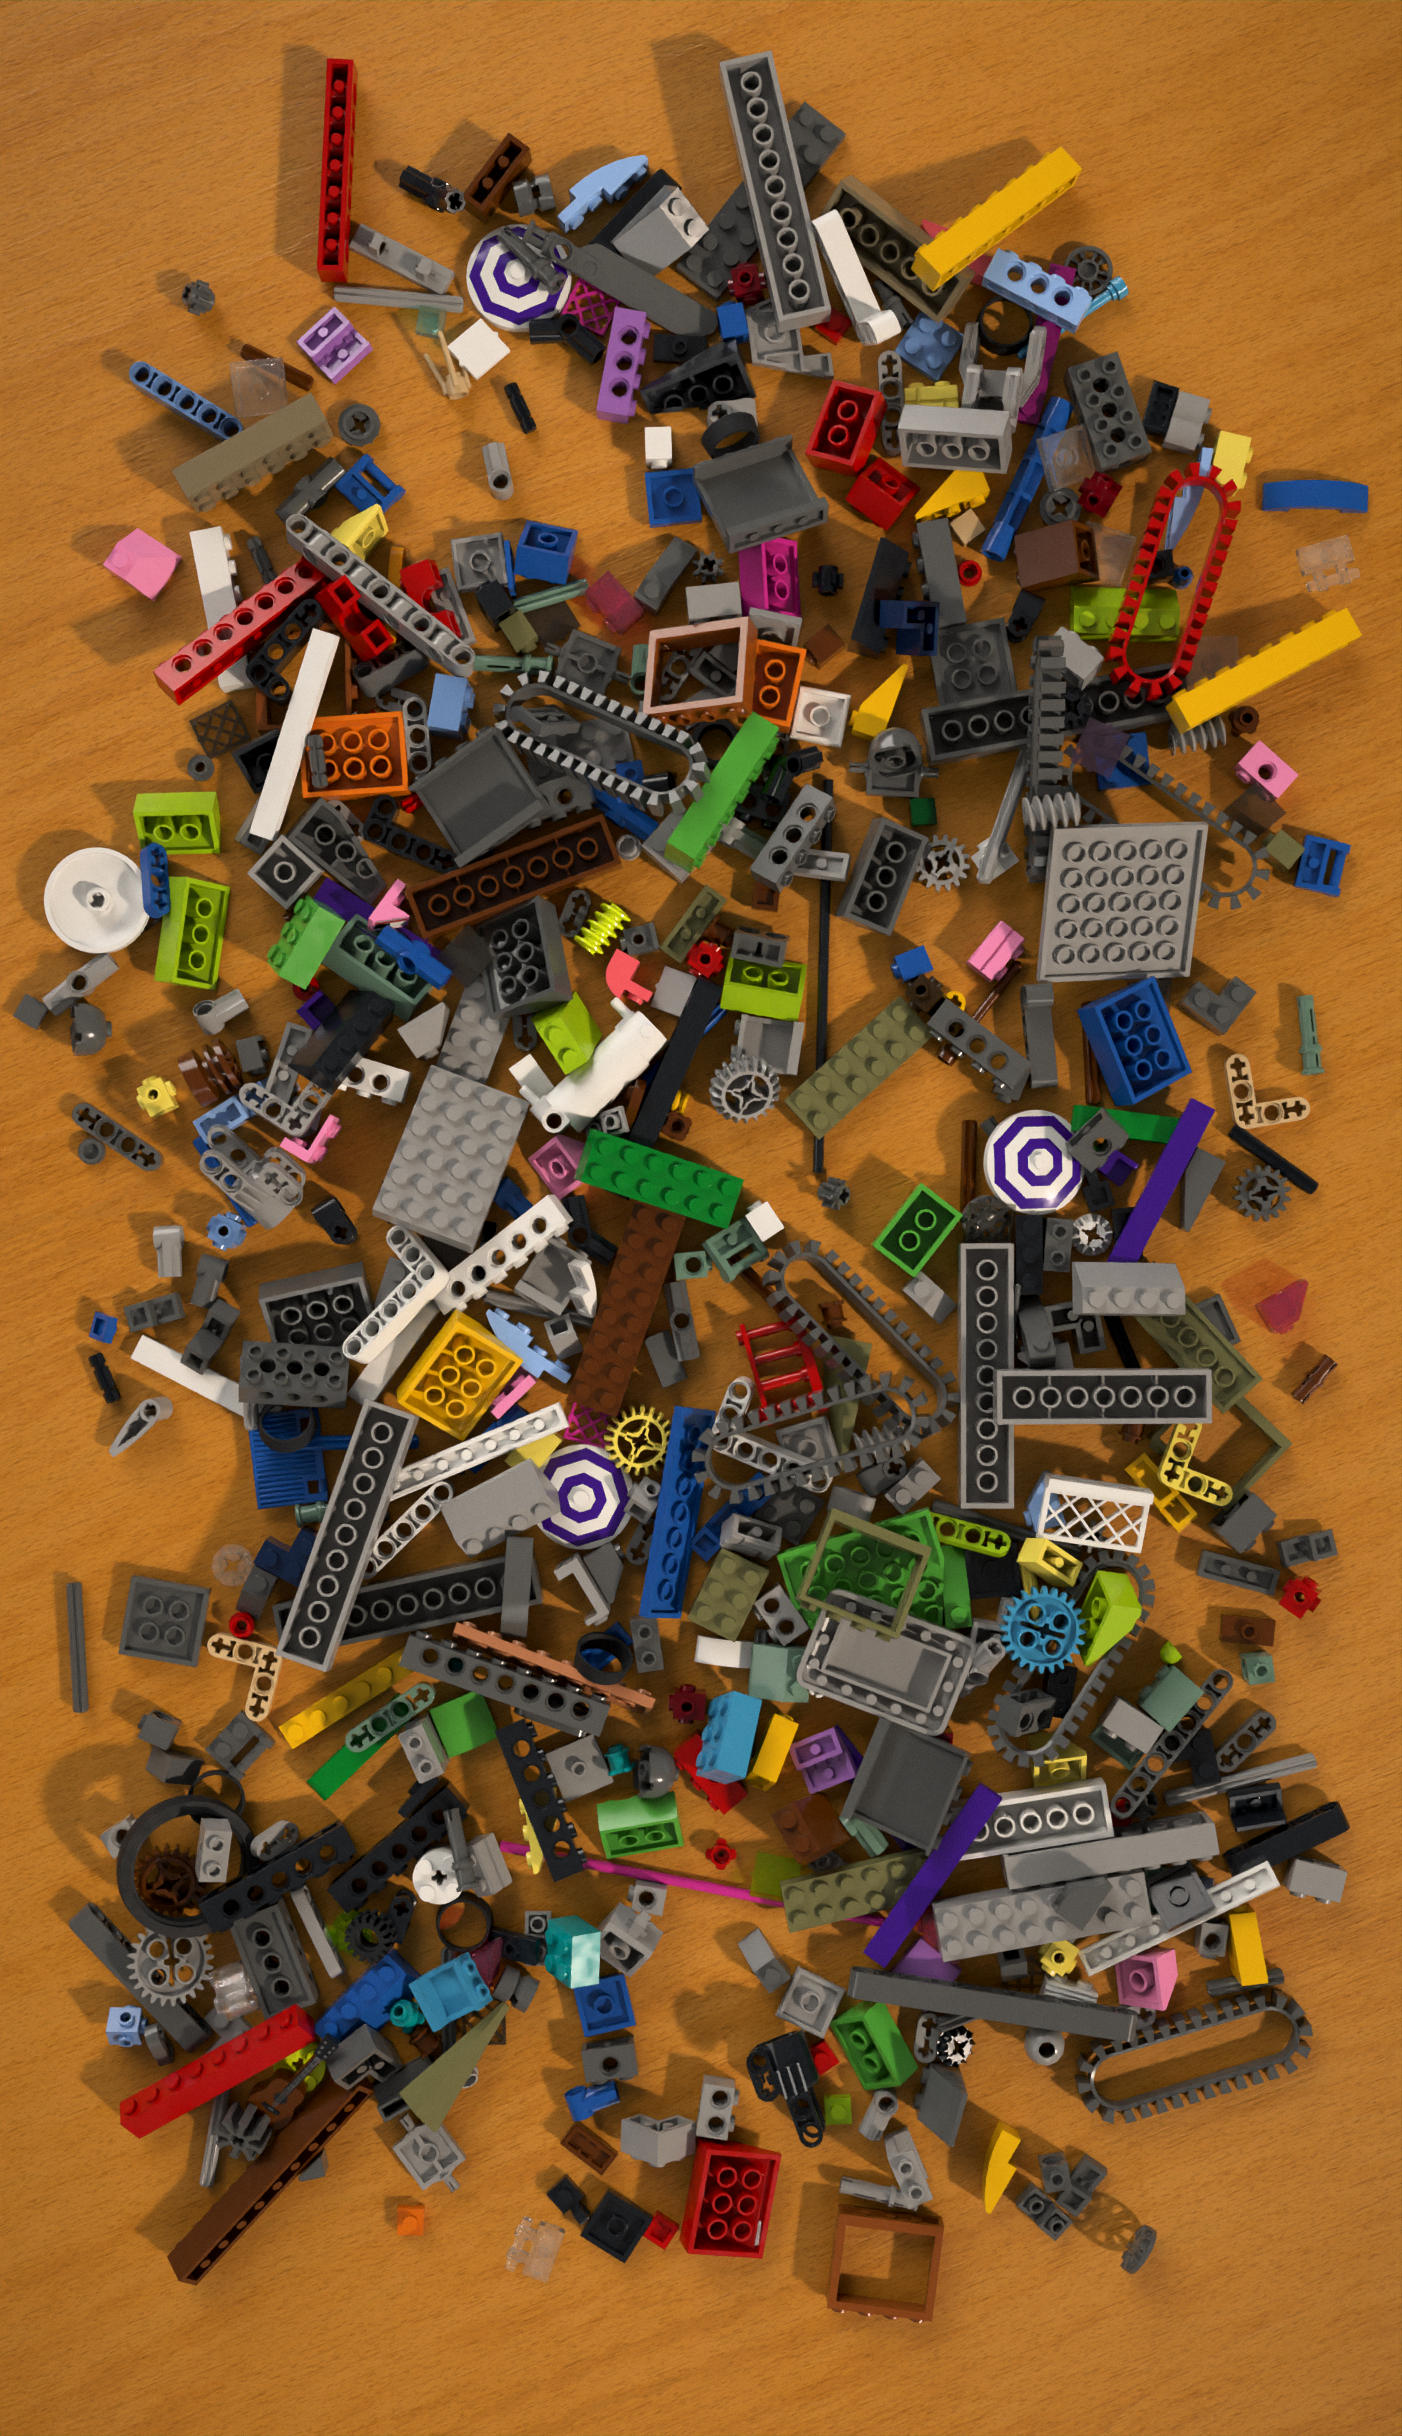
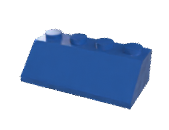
M392 1947L384 1958L378 1962L374 1961L316 2019L314 2023L315 2032L322 2039L326 2033H329L337 2038L340 2043L364 2024L379 2032L390 2021L392 2006L399 2000L410 2001L414 1997L409 1984L421 1975Z

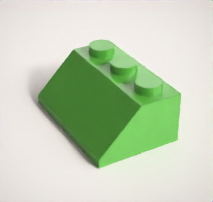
M670 1791L659 1798L633 1796L629 1799L608 1800L604 1803L596 1804L599 1833L607 1859L684 1846L674 1791Z
M863 2001L833 2017L830 2026L864 2090L901 2086L918 2069L913 2055L909 2051L885 2003Z

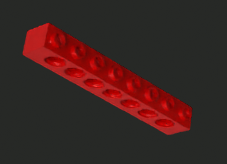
M327 58L317 272L321 282L348 283L358 79L353 59Z
M302 556L296 564L283 570L280 576L262 586L260 591L251 598L245 599L239 607L221 617L219 622L210 629L204 630L198 638L180 648L178 653L169 660L160 663L157 669L153 671L158 686L180 706L273 635L301 602L306 599L316 600L314 596L331 583L332 580Z

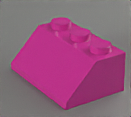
M777 538L738 551L742 617L749 616L750 607L801 618L797 541Z

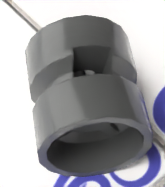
M548 173L534 176L531 182L527 179L512 182L520 217L534 214L535 209H539L541 212L556 209ZM539 191L540 197L533 199L532 192Z
M507 1964L491 1996L502 2002L509 2000L512 2007L525 2013L538 1989L540 1981L529 1975L522 1977L520 1970Z

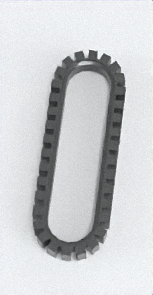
M1103 1550L1098 1552L1100 1562L1097 1563L1092 1556L1084 1561V1565L1089 1571L1086 1573L1080 1570L1076 1581L1080 1582L1078 1587L1076 1585L1074 1587H1065L1064 1592L1071 1596L1070 1599L1076 1601L1072 1607L1074 1609L1098 1570L1120 1568L1128 1571L1135 1578L1139 1587L1138 1601L1141 1607L1153 1608L1155 1596L1146 1593L1155 1592L1154 1579L1144 1580L1151 1575V1572L1146 1564L1136 1569L1140 1558L1132 1553L1127 1561H1124V1551L1114 1550L1113 1559H1110L1108 1551ZM1142 1608L1141 1616L1138 1620L1145 1624L1150 1613ZM1058 1614L1055 1616L1053 1624L1055 1627L1062 1626L1064 1616L1063 1614ZM1135 1623L1129 1634L1136 1638L1141 1631V1627ZM1045 1626L1040 1627L1038 1630L1040 1633L1045 1632L1053 1636H1057L1059 1633ZM1124 1636L1103 1655L1054 1735L1044 1747L1035 1751L1019 1749L1008 1740L1005 1730L997 1725L987 1726L989 1737H1000L992 1742L995 1750L999 1753L1007 1748L1003 1758L1012 1764L1015 1758L1019 1756L1018 1766L1023 1768H1029L1030 1758H1033L1035 1768L1046 1766L1043 1758L1044 1755H1047L1052 1762L1056 1760L1060 1755L1054 1747L1058 1745L1066 1750L1071 1742L1063 1736L1064 1732L1067 1731L1075 1736L1080 1728L1072 1722L1074 1716L1083 1722L1088 1715V1712L1081 1708L1083 1702L1092 1708L1097 1701V1697L1090 1694L1091 1689L1093 1688L1101 1694L1105 1688L1106 1683L1098 1679L1100 1675L1110 1680L1114 1674L1115 1669L1107 1665L1108 1662L1112 1661L1119 1666L1124 1656L1116 1651L1117 1648L1120 1647L1128 1651L1132 1641ZM1049 1640L1046 1643V1652L1054 1640ZM1016 1665L1011 1675L1017 1678L1018 1682L1014 1684L1007 1679L1002 1686L1003 1690L1009 1694L1022 1691L1037 1666L1030 1672L1027 1670V1667L1024 1671ZM998 1693L993 1701L999 1707L1002 1695ZM990 1709L987 1719L996 1722L999 1711Z

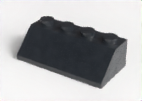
M881 537L847 650L876 660L880 652L885 654L889 638L884 637L887 628L879 627L880 600H901L904 588L900 587L902 577H908L912 564L907 561L909 552L884 537Z
M349 990L290 1061L288 1067L333 1095L393 1021L395 1005L374 991Z

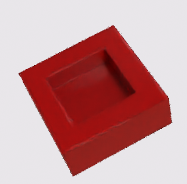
M831 306L830 321L817 324L815 331L836 346L851 327L852 321Z
M825 2038L810 2047L820 2076L839 2063V2058Z
M657 2210L643 2236L665 2250L678 2231L679 2224Z

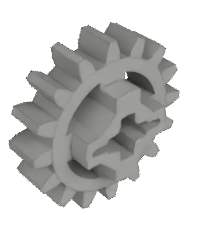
M944 834L942 840H939L937 835H933L932 843L927 841L915 872H920L921 874L917 880L918 882L923 880L927 882L926 889L934 885L935 892H939L940 888L944 886L945 891L949 892L950 884L957 888L960 885L958 878L965 880L967 877L962 871L969 870L970 865L964 863V861L970 856L969 854H962L965 845L956 846L957 838L949 842L947 834ZM935 847H945L943 851H931ZM953 852L957 856L959 865L953 862ZM945 854H947V857L945 859L946 866H943L941 869H939L937 873H935L936 869L938 868L937 861H939L941 858L945 856ZM924 860L930 866V874L925 870ZM942 875L952 876L948 880H937Z

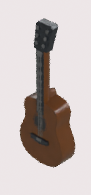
M326 2033L316 2047L314 2054L297 2072L294 2073L289 2069L279 2068L272 2077L255 2084L247 2098L246 2109L249 2103L257 2106L253 2115L255 2118L267 2114L271 2119L267 2128L277 2130L286 2127L293 2117L296 2106L304 2099L308 2088L304 2079L322 2060L326 2061L339 2047L340 2041L331 2034Z

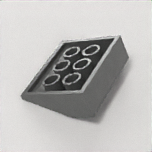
M535 896L474 924L491 1020L551 1009L573 999L554 904L540 896Z
M363 1261L260 1284L258 1300L271 1340L274 1343L343 1347V1343L348 1336L375 1310Z

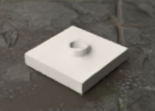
M799 686L789 739L841 749L851 695Z

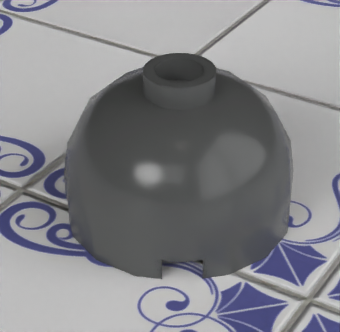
M898 727L888 728L878 733L871 742L869 765L873 772L880 775L881 771L887 773L888 778L905 777L913 774L916 771V766H921L922 764L920 743L915 735L906 729Z
M72 1003L70 1018H75L72 1020V1026H70L72 1052L74 1056L93 1055L101 1051L105 1046L107 1037H112L111 1021H106L105 1015L100 1008L92 1004Z
M642 1744L637 1752H641L640 1760L634 1759L636 1767L633 1768L634 1789L640 1790V1793L637 1794L640 1798H659L667 1794L672 1788L674 1781L678 1780L679 1768L675 1765L674 1758L665 1748Z

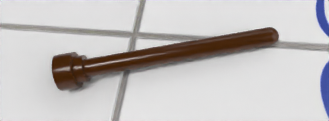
M1020 961L1013 962L971 1017L978 1023H980L1022 969ZM963 1027L955 1037H960L963 1034ZM946 1043L945 1046H941L935 1055L946 1065L952 1067L958 1057L949 1049L952 1045Z

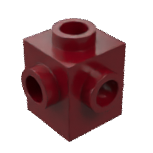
M741 263L736 268L730 269L732 279L728 280L731 296H736L738 303L743 302V305H752L758 301L765 300L763 289L767 288L764 271L759 272L756 263Z
M1095 471L1091 479L1085 477L1079 487L1078 492L1082 494L1077 503L1082 505L1087 512L1095 513L1105 518L1123 486L1114 482L1109 475Z
M680 1684V1688L675 1687L674 1695H669L668 1711H673V1719H678V1722L683 1724H692L694 1720L704 1721L706 1689H696V1685ZM689 1702L690 1705H684L683 1703Z

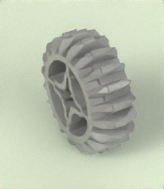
M742 1054L741 1059L737 1061L732 1056V1063L729 1065L726 1062L722 1063L723 1070L715 1069L716 1077L711 1078L710 1083L712 1086L709 1087L710 1100L712 1105L715 1106L717 1113L722 1114L726 1120L732 1118L733 1122L737 1124L742 1118L743 1122L747 1124L749 1118H753L757 1122L758 1115L767 1116L766 1109H774L772 1101L779 1100L777 1093L780 1091L779 1077L774 1072L773 1066L767 1065L766 1060L763 1058L758 1060L756 1056L752 1055L748 1060L746 1055ZM755 1075L764 1080L763 1086H759L755 1082ZM726 1092H730L734 1096V1103L725 1098Z

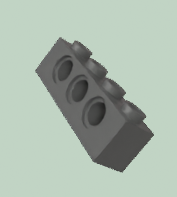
M567 775L537 785L551 809L525 828L534 830L542 827V822L552 819V822L566 819L568 813L576 811L579 814L591 810V805L598 803L593 785L588 786L581 783L578 777L575 780ZM570 791L572 794L571 801L563 804V793Z
M807 783L804 785L752 864L750 872L754 880L778 893H781L784 887L790 885L795 870L806 861L807 851L812 844H816L819 841L823 827L827 822H831L835 816L836 806L832 796ZM809 815L815 816L810 821H804V819ZM793 837H801L797 842H790ZM780 858L787 859L782 864H775L776 861Z
M948 999L943 1002L927 1023L931 1029L929 1031L931 1036L939 1042H942L944 1039L952 1046L949 1049L960 1058H963L964 1055L973 1061L970 1065L981 1074L985 1071L994 1077L991 1081L1002 1090L1007 1087L1012 1091L1031 1067L1030 1061ZM961 1025L964 1028L963 1034L960 1037L951 1036L949 1031L952 1026ZM974 1041H982L985 1044V1048L981 1053H974L970 1050V1046ZM1000 1056L1006 1060V1065L1002 1069H994L991 1066V1061L995 1057Z

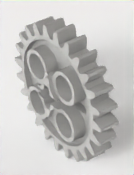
M145 1927L147 1935L138 1933L136 1936L140 1943L130 1944L136 1950L135 1953L127 1954V1957L133 1960V1964L127 1965L126 1969L134 1970V1973L128 1977V1980H137L133 1990L142 1988L141 1998L150 1994V2004L159 1998V2006L161 2007L164 2006L167 1999H169V2004L172 2007L176 2004V1998L182 2004L186 2003L185 1995L195 1998L194 1989H204L200 1983L201 1980H210L205 1971L213 1969V1966L207 1964V1960L214 1958V1955L206 1953L212 1947V1944H203L207 1935L192 1938L169 1937L171 1938V1958L176 1959V1964L171 1967L174 1985L170 1986L169 1965H164V1960L169 1958L166 1941L168 1936L160 1935ZM180 1939L186 1940L189 1944V1950L186 1954H180L176 1949V1944ZM153 1942H158L163 1949L162 1954L158 1958L153 1957L149 1951ZM182 1966L188 1967L191 1972V1976L186 1982L181 1981L178 1977V1971ZM156 1969L161 1970L164 1974V1980L160 1985H155L151 1980V1974Z

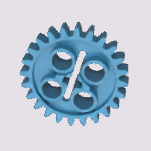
M1032 1586L1030 1595L1021 1590L1022 1599L1019 1600L1014 1596L1012 1597L1015 1603L1013 1607L1005 1605L1009 1614H1004L1000 1617L1006 1620V1624L999 1625L998 1628L1006 1631V1634L999 1638L1002 1641H1008L1004 1646L1006 1651L1013 1650L1009 1656L1011 1660L1019 1657L1018 1666L1023 1667L1027 1663V1670L1030 1672L1037 1666L1040 1674H1043L1046 1666L1049 1672L1054 1673L1055 1664L1059 1668L1064 1669L1063 1660L1072 1663L1073 1660L1070 1654L1072 1652L1080 1654L1075 1646L1076 1644L1082 1645L1085 1643L1078 1638L1079 1635L1086 1633L1085 1630L1079 1628V1625L1085 1623V1620L1077 1618V1615L1082 1610L1080 1608L1072 1609L1076 1601L1073 1599L1066 1601L1067 1594L1065 1592H1062L1057 1597L1058 1589L1054 1587L1048 1593L1047 1587L1042 1586L1040 1593H1038L1037 1589ZM1033 1606H1038V1617L1030 1619L1028 1616L1029 1609ZM1063 1614V1625L1055 1627L1053 1624L1055 1616ZM1026 1621L1040 1627L1045 1626L1052 1631L1063 1633L1064 1638H1059L1045 1632L1040 1633L1033 1628L1020 1625V1622ZM1024 1632H1030L1032 1636L1031 1641L1026 1645H1022L1020 1642L1021 1635ZM1049 1640H1055L1057 1644L1056 1649L1051 1653H1047L1045 1650L1046 1643Z

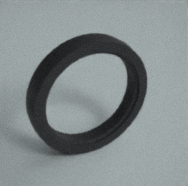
M183 1795L154 1805L133 1823L121 1843L117 1857L116 1875L122 1901L135 1919L149 1930L160 1935L172 1938H192L208 1934L212 1930L203 1913L190 1917L167 1916L153 1910L139 1896L134 1882L135 1861L144 1841L159 1826L169 1820L186 1815H204L215 1819H228L232 1832L238 1840L241 1852V1865L238 1876L259 1865V1859L251 1854L250 1847L254 1835L247 1822L233 1808L212 1797ZM255 1886L248 1890L247 1895L251 1896ZM230 1899L225 1902L223 1908L228 1911L233 1910L238 1902Z

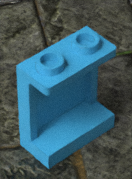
M468 1952L422 1974L409 1984L433 2033L459 2017L474 2010H481L493 2000L489 1988L484 1983L475 1962Z

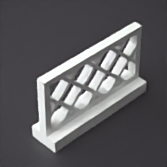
M1045 1473V1488L1036 1532L1037 1538L1141 1553L1150 1504H1153L1154 1494L1149 1488ZM1050 1494H1062L1066 1502L1053 1510L1049 1505ZM1081 1497L1088 1498L1092 1506L1079 1514L1072 1503ZM1107 1501L1114 1502L1118 1510L1105 1518L1098 1507ZM1118 1503H1123L1125 1505L1120 1507ZM1133 1505L1142 1506L1141 1516L1131 1522L1124 1511ZM1070 1506L1077 1517L1064 1525L1057 1514ZM1097 1510L1103 1520L1090 1529L1083 1518ZM1122 1513L1129 1524L1116 1533L1109 1522ZM1055 1516L1062 1527L1054 1533L1044 1532L1045 1523ZM1081 1520L1088 1531L1080 1537H1074L1068 1529ZM1107 1524L1114 1535L1105 1541L1098 1540L1094 1532ZM1133 1528L1137 1534L1135 1545L1124 1544L1120 1536Z

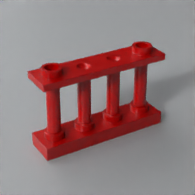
M795 1315L786 1323L779 1321L746 1331L744 1323L739 1324L740 1330L735 1331L739 1346L745 1345L762 1405L757 1407L761 1408L762 1420L768 1419L763 1411L767 1406L764 1391L804 1380V1383L809 1381L812 1391L808 1392L809 1402L812 1406L816 1404L811 1394L814 1391L823 1389L811 1345L808 1347L801 1340V1338L807 1335L806 1327L796 1335L798 1341L793 1342V1345L753 1356L749 1341L786 1330L792 1332L790 1326L799 1320ZM797 1355V1357L802 1356L805 1366L800 1367L801 1370L760 1381L756 1366ZM793 1399L794 1410L799 1409L795 1399ZM777 1404L778 1415H779V1414H782L783 1412H782V1410H781L779 1404ZM829 1408L820 1409L818 1412L829 1410Z

